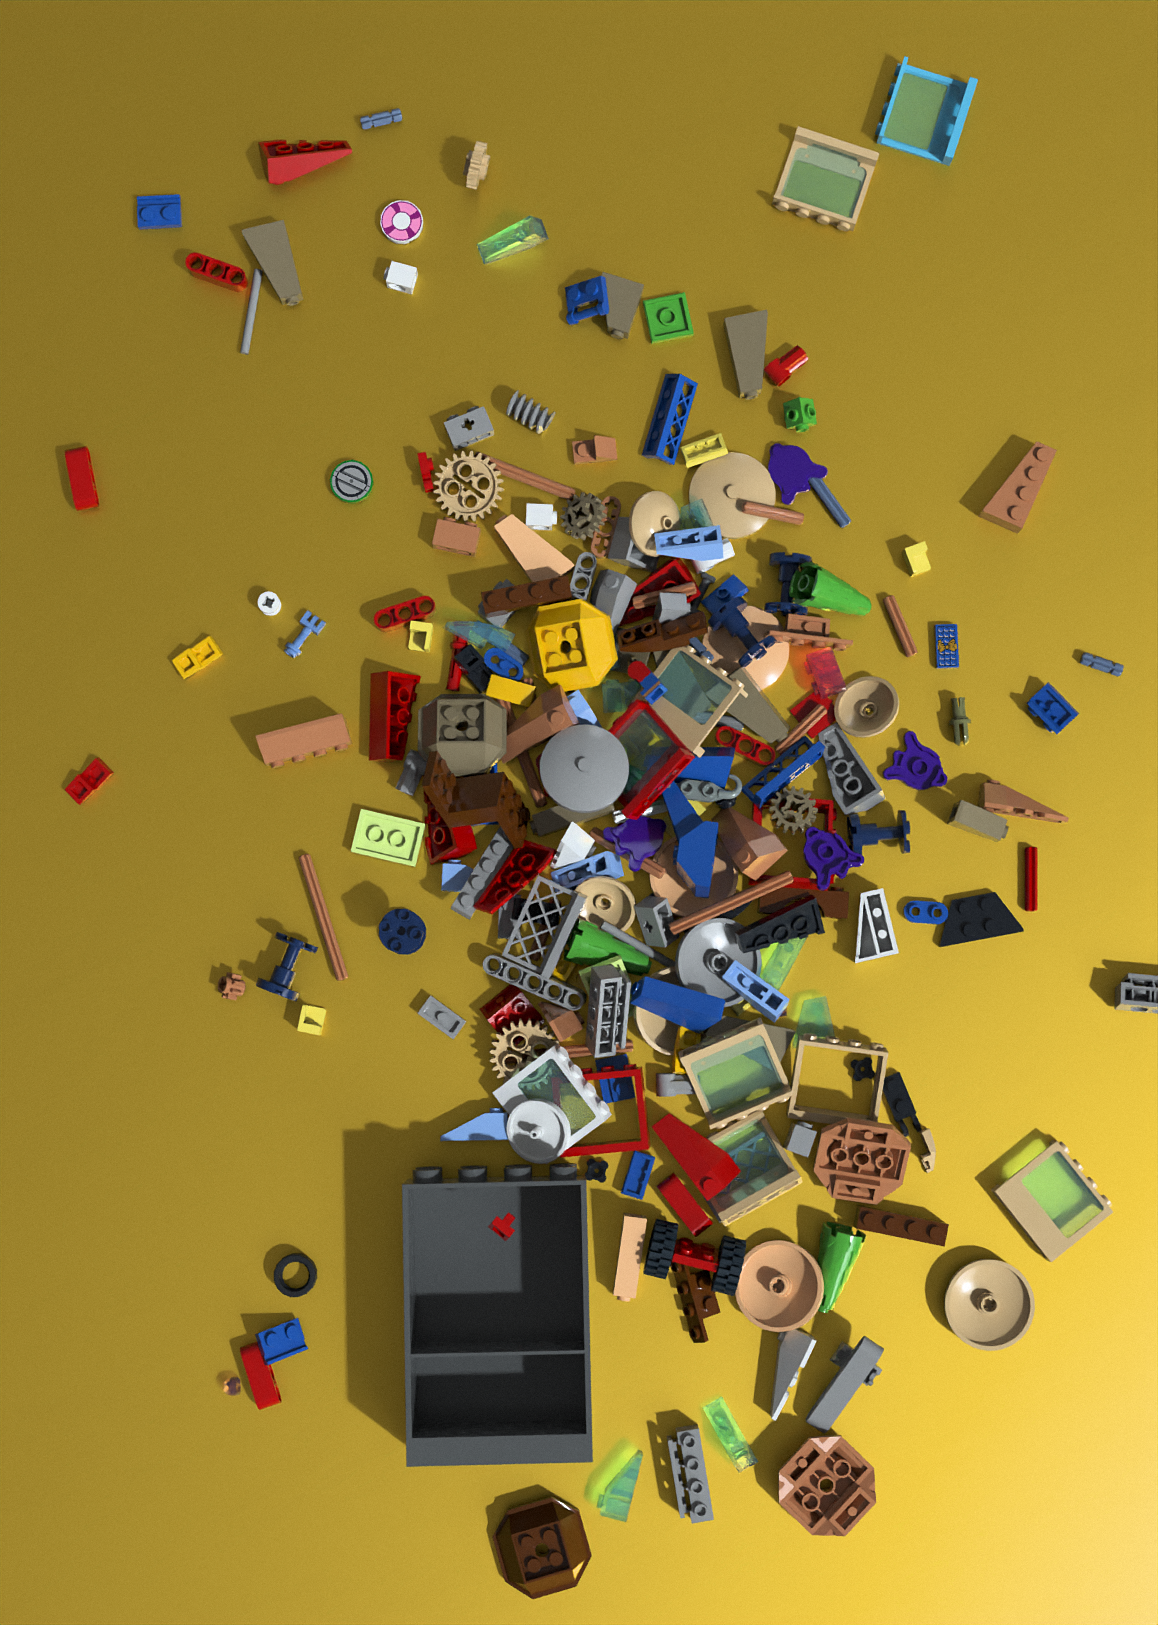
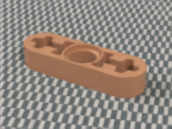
M608 496L602 501L604 506L614 502V506L617 509L612 510L611 518L605 517L601 520L610 523L612 530L609 533L594 532L591 553L597 559L606 558L609 555L621 510V503L614 496ZM606 507V509L603 510L602 512H604L605 514H607V513H608V507ZM597 535L602 538H610L609 541L605 539L604 548L607 550H603L601 554L597 553V549L594 548L599 546L601 538H596Z

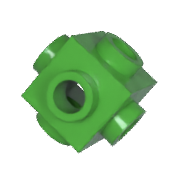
M798 397L783 403L787 429H794L800 433L808 431L809 427L817 424L813 399Z

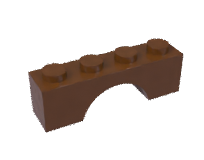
M568 575L481 592L486 618L505 615L525 607L550 605L572 600Z
M781 887L758 898L757 913L772 914L783 909L790 901L803 899L812 894L817 900L823 918L847 919L849 892H844L843 887H830L828 891Z
M857 1205L853 1227L860 1230L944 1247L949 1224L941 1221L897 1214L862 1205Z

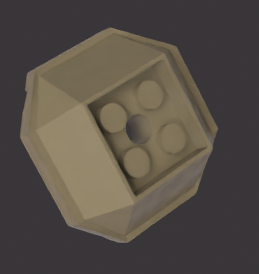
M486 694L439 695L418 710V754L427 762L429 752L438 751L455 777L487 774L507 753V709L489 696H486ZM460 727H465V728H467V729L464 730V731H459V730H457V729L460 728Z

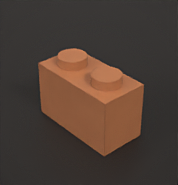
M444 517L443 520L437 519L432 546L434 549L476 557L481 529L472 522L460 524L456 523L455 519Z

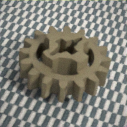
M581 492L580 497L575 494L573 495V501L567 500L569 506L562 508L565 514L561 515L560 518L564 520L561 526L566 529L565 532L575 539L586 540V536L593 538L594 531L600 532L598 527L599 525H605L601 520L607 517V514L602 512L606 507L601 504V499L591 493L587 495Z
M792 786L791 791L783 788L782 794L776 792V799H771L770 805L772 807L769 808V813L773 815L770 820L777 821L775 827L779 828L782 826L783 833H786L789 829L792 835L795 834L796 830H799L802 834L804 826L808 829L812 825L811 822L816 820L814 814H817L818 808L813 807L816 800H809L811 793L809 792L804 795V788H801L799 792L795 790V786ZM784 801V807H781V810H779L780 803ZM808 811L807 817L803 820L802 814H805V812Z

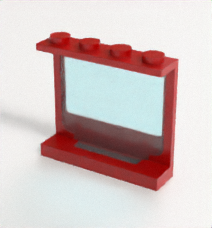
M636 699L628 705L625 713L613 722V726L608 730L620 741L628 757V780L618 800L624 806V809L621 811L623 815L634 820H638L695 758L692 752L650 704Z

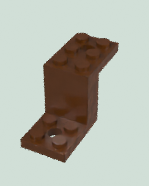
M429 752L422 788L447 826L453 828L498 821L513 847L522 848L524 838L527 836L526 828L530 820V811L525 807L520 794H517L512 781L508 779L506 774L498 772L456 779L439 752Z

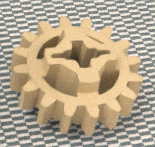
M476 141L474 151L469 150L463 171V175L467 176V188L477 190L479 180L486 178L490 155H486L487 143Z

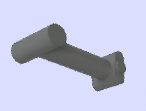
M702 572L700 576L703 579L698 587L702 594L691 601L690 615L700 612L697 608L710 583H714L716 580L715 577L705 572Z

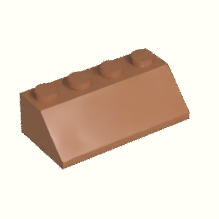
M342 713L256 735L264 763L267 766H271V768L284 766V762L290 760L293 763L306 760L305 756L313 754L314 757L326 755V751L335 749L336 752L348 749V745L352 744L347 721Z

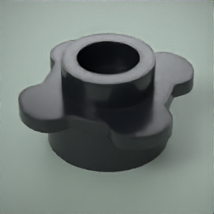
M737 798L717 800L715 804L721 809L730 808L736 804Z
M865 1057L863 1060H853L850 1065L854 1070V1080L872 1079L875 1076L871 1065V1058Z
M589 1159L587 1161L588 1170L585 1173L586 1179L588 1181L592 1179L598 1180L600 1183L605 1182L607 1178L605 1172L608 1168V1163L606 1161L598 1162L594 1159Z

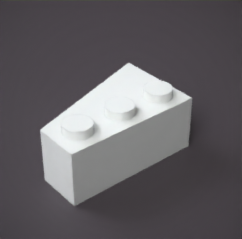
M884 889L861 893L855 963L898 954L899 950Z

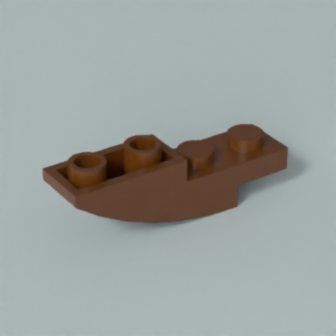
M703 611L662 624L659 619L618 631L619 649L622 652H656L690 645V638L708 633V628Z

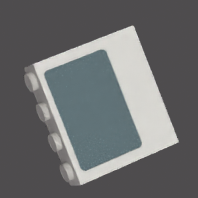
M558 1043L493 1092L509 1116L519 1104L529 1099L541 1098L556 1104L565 1113L570 1124L571 1136L566 1149L612 1115L609 1106L604 1101H601L596 1094L594 1086L586 1081L581 1069L571 1061L566 1049Z

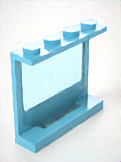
M904 56L902 64H897L894 76H897L896 83L891 82L888 95L891 96L889 103L885 102L881 115H884L885 118L883 123H878L875 135H878L876 143L950 166L978 79L970 77L968 83L954 80L907 65L909 57Z

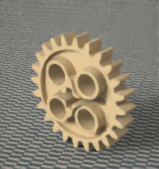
M462 451L461 458H458L454 453V461L451 462L446 458L445 460L448 465L446 467L443 465L439 466L443 472L435 473L440 478V481L433 482V484L439 486V489H436L434 493L441 495L436 501L444 502L441 507L442 510L449 508L447 515L451 516L455 512L456 520L461 515H463L464 522L468 521L469 516H471L474 522H476L477 515L485 519L484 512L492 514L490 507L498 508L495 500H502L497 495L498 492L504 491L503 488L498 487V484L504 482L503 479H497L501 471H494L497 466L496 463L488 465L490 462L489 457L482 460V453L474 457L473 451H470L469 456H466L465 452ZM469 465L472 468V473L468 477H463L461 469L463 466ZM456 474L467 483L473 481L472 486L484 494L485 498H480L471 490L465 492L466 487L455 480L453 475ZM482 478H487L490 482L489 487L485 490H481L478 486ZM453 483L459 485V491L455 495H451L448 491L449 486ZM469 496H475L477 499L476 505L472 508L466 505V499Z
M520 1018L519 1025H515L513 1021H510V1029L503 1025L504 1033H496L499 1040H492V1044L496 1048H490L489 1053L495 1055L490 1057V1062L496 1063L492 1066V1070H499L497 1078L505 1077L503 1084L536 1059L534 1058H539L559 1043L558 1039H551L554 1036V1031L547 1033L548 1025L540 1028L539 1020L535 1025H531V1018L528 1019L527 1024H523ZM516 1036H522L526 1041L522 1045H516L513 1039ZM537 1044H543L546 1050L543 1053H537L534 1047ZM507 1047H512L516 1051L507 1050ZM529 1051V1056L523 1059L521 1053ZM513 1056L517 1059V1062L514 1065H508L505 1059ZM549 1059L538 1067L535 1073H531L521 1080L518 1085H520L522 1091L524 1085H527L530 1091H532L533 1084L541 1088L540 1081L548 1084L547 1076L554 1077L555 1073L552 1069L559 1070V1066L553 1059Z

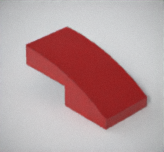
M99 757L95 758L83 773L78 774L64 790L81 805L114 772Z

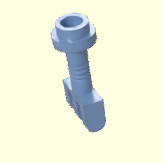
M309 610L299 621L304 626L300 634L292 644L287 642L284 652L292 658L301 654L299 648L311 632L318 636L326 625V622L322 620L318 626H315L319 620V617L316 615L311 621H308L312 614Z

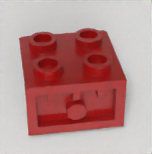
M509 984L479 1009L492 1027L502 1034L504 1033L503 1025L510 1029V1021H513L515 1025H519L520 1018L523 1024H527L529 1018H531V1025H535L538 1020L540 1021V1026L545 1022L544 1018L522 991L512 984ZM516 1036L513 1042L518 1045L525 1038Z

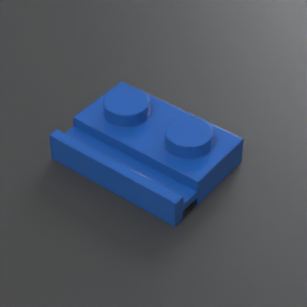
M180 194L137 196L139 230L182 227Z
M627 1054L595 1060L597 1071H600L603 1066L614 1065L615 1069H621L624 1064H629ZM631 1077L599 1080L603 1101L606 1104L636 1098Z
M298 1318L255 1334L261 1354L265 1360V1365H270L308 1349L304 1342L305 1338Z

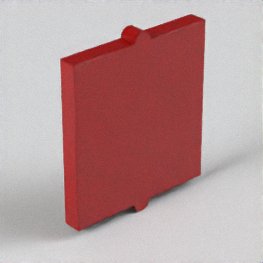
M820 687L790 710V713L800 723L818 704H822L827 709V713L806 732L811 739L836 721L834 705L832 704L833 700L829 699Z

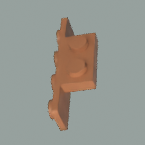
M787 614L785 632L769 630L764 633V638L773 635L777 640L776 643L789 641L794 646H803L805 643L812 644L813 648L821 649L825 648V646H830L835 651H846V648L853 645V640L829 638L830 619Z

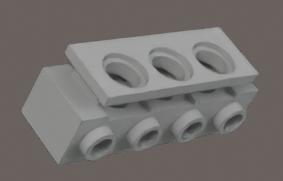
M613 964L591 967L585 1045L594 1058L614 1056L616 1054V1044L621 1049H624L626 1046L631 981L622 969L616 970Z
M1128 973L1115 988L1114 1009L1158 1014V976Z
M698 1424L677 1427V1439H672L670 1435L667 1436L680 1518H685L684 1513L689 1512L692 1524L714 1520ZM676 1444L681 1445L683 1457L681 1461L678 1458ZM680 1467L685 1469L687 1481L685 1484L682 1483ZM685 1489L688 1490L690 1505L686 1507Z

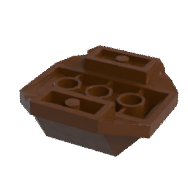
M553 1496L508 1508L493 1534V1541L505 1582L531 1599L576 1587L592 1556L579 1509ZM543 1543L549 1549L545 1553H539L536 1550V1546Z

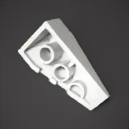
M571 822L558 846L550 867L557 869L582 861L586 857H592L596 849L593 846L595 840L576 823Z
M800 1329L779 1332L777 1337L780 1341L778 1343L770 1417L775 1421L789 1396L788 1387L792 1388L798 1379L799 1366L804 1368L816 1343L812 1335Z

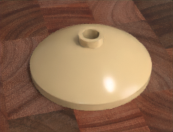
M650 491L642 494L634 502L629 515V531L635 546L643 554L650 557L664 556L656 552L654 534L682 530L681 514L677 504L669 495L661 491Z
M874 676L858 678L846 685L839 693L834 706L836 721L842 730L849 735L862 738L875 736L885 731L894 722L899 711V697L894 687L885 679Z
M595 876L584 880L574 890L577 893L588 896L578 918L598 926L600 930H602L600 926L603 921L610 923L623 932L633 923L636 915L634 908L636 901L630 889L621 881L607 876ZM606 898L609 902H604L602 899Z

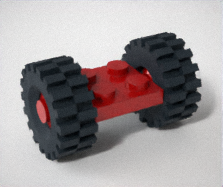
M660 1219L655 1220L643 1274L666 1279L672 1259V1262L713 1272L711 1291L731 1296L735 1295L742 1272L746 1240L724 1235L718 1252V1248L709 1243H702L701 1245L693 1243L688 1238L677 1239V1223Z

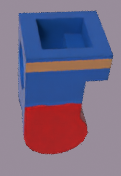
M634 661L629 665V677L637 684L643 686L644 689L640 693L651 705L668 690L643 662Z

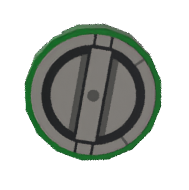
M348 460L338 464L330 477V485L334 495L342 502L355 504L367 499L374 485L373 476L369 468L362 462Z

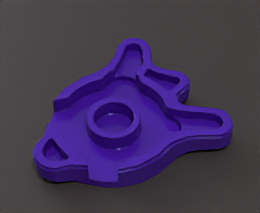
M776 443L770 448L771 456L768 471L774 483L780 487L782 493L781 500L785 505H791L798 493L810 490L811 487L808 483L810 478L823 479L828 474L825 466L813 463L809 455L798 446Z
M913 731L906 732L903 737L906 751L896 750L893 753V765L883 771V778L885 780H899L915 790L944 786L947 783V776L943 772L940 757L932 749L920 744Z
M640 816L638 820L628 819L620 826L605 828L603 830V838L614 843L617 855L628 854L630 856L628 867L630 870L637 872L640 870L645 858L654 855L661 848L667 825L661 819Z
M810 827L806 830L803 856L807 866L816 875V886L819 890H826L829 887L832 874L843 879L846 877L849 868L863 865V855L851 851L838 834L827 833L816 827Z

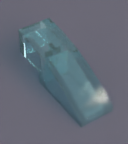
M473 621L447 622L443 629L480 649L487 642L505 652L515 636L514 633L503 628Z

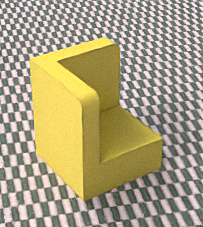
M925 541L907 547L902 551V556L911 577L931 569L926 556L928 548Z
M410 622L409 650L430 653L434 628L432 623Z
M303 1005L297 1031L321 1035L326 1009Z

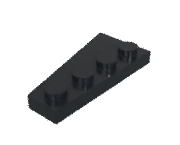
M812 894L735 931L738 946L742 953L767 948L770 944L777 942L779 944L787 943L789 939L797 937L799 939L807 938L809 934L813 933L818 935L825 933L817 900Z

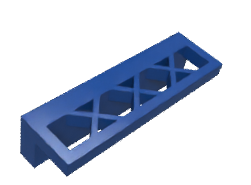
M665 374L642 456L660 459L669 465H674L698 383L682 374ZM684 383L689 386L688 393L685 396L682 390ZM678 404H681L682 407L680 416H678L676 411ZM675 424L676 433L675 436L672 437L670 429L671 426ZM668 444L670 448L669 457L663 455L665 446Z
M806 736L802 737L744 785L741 791L760 809L775 796L776 792H780L823 756L825 746L820 741L813 744ZM805 744L809 749L802 755H798V748ZM785 759L795 760L787 768H782V762ZM768 773H779L771 781H766ZM754 785L763 786L755 795L749 790Z

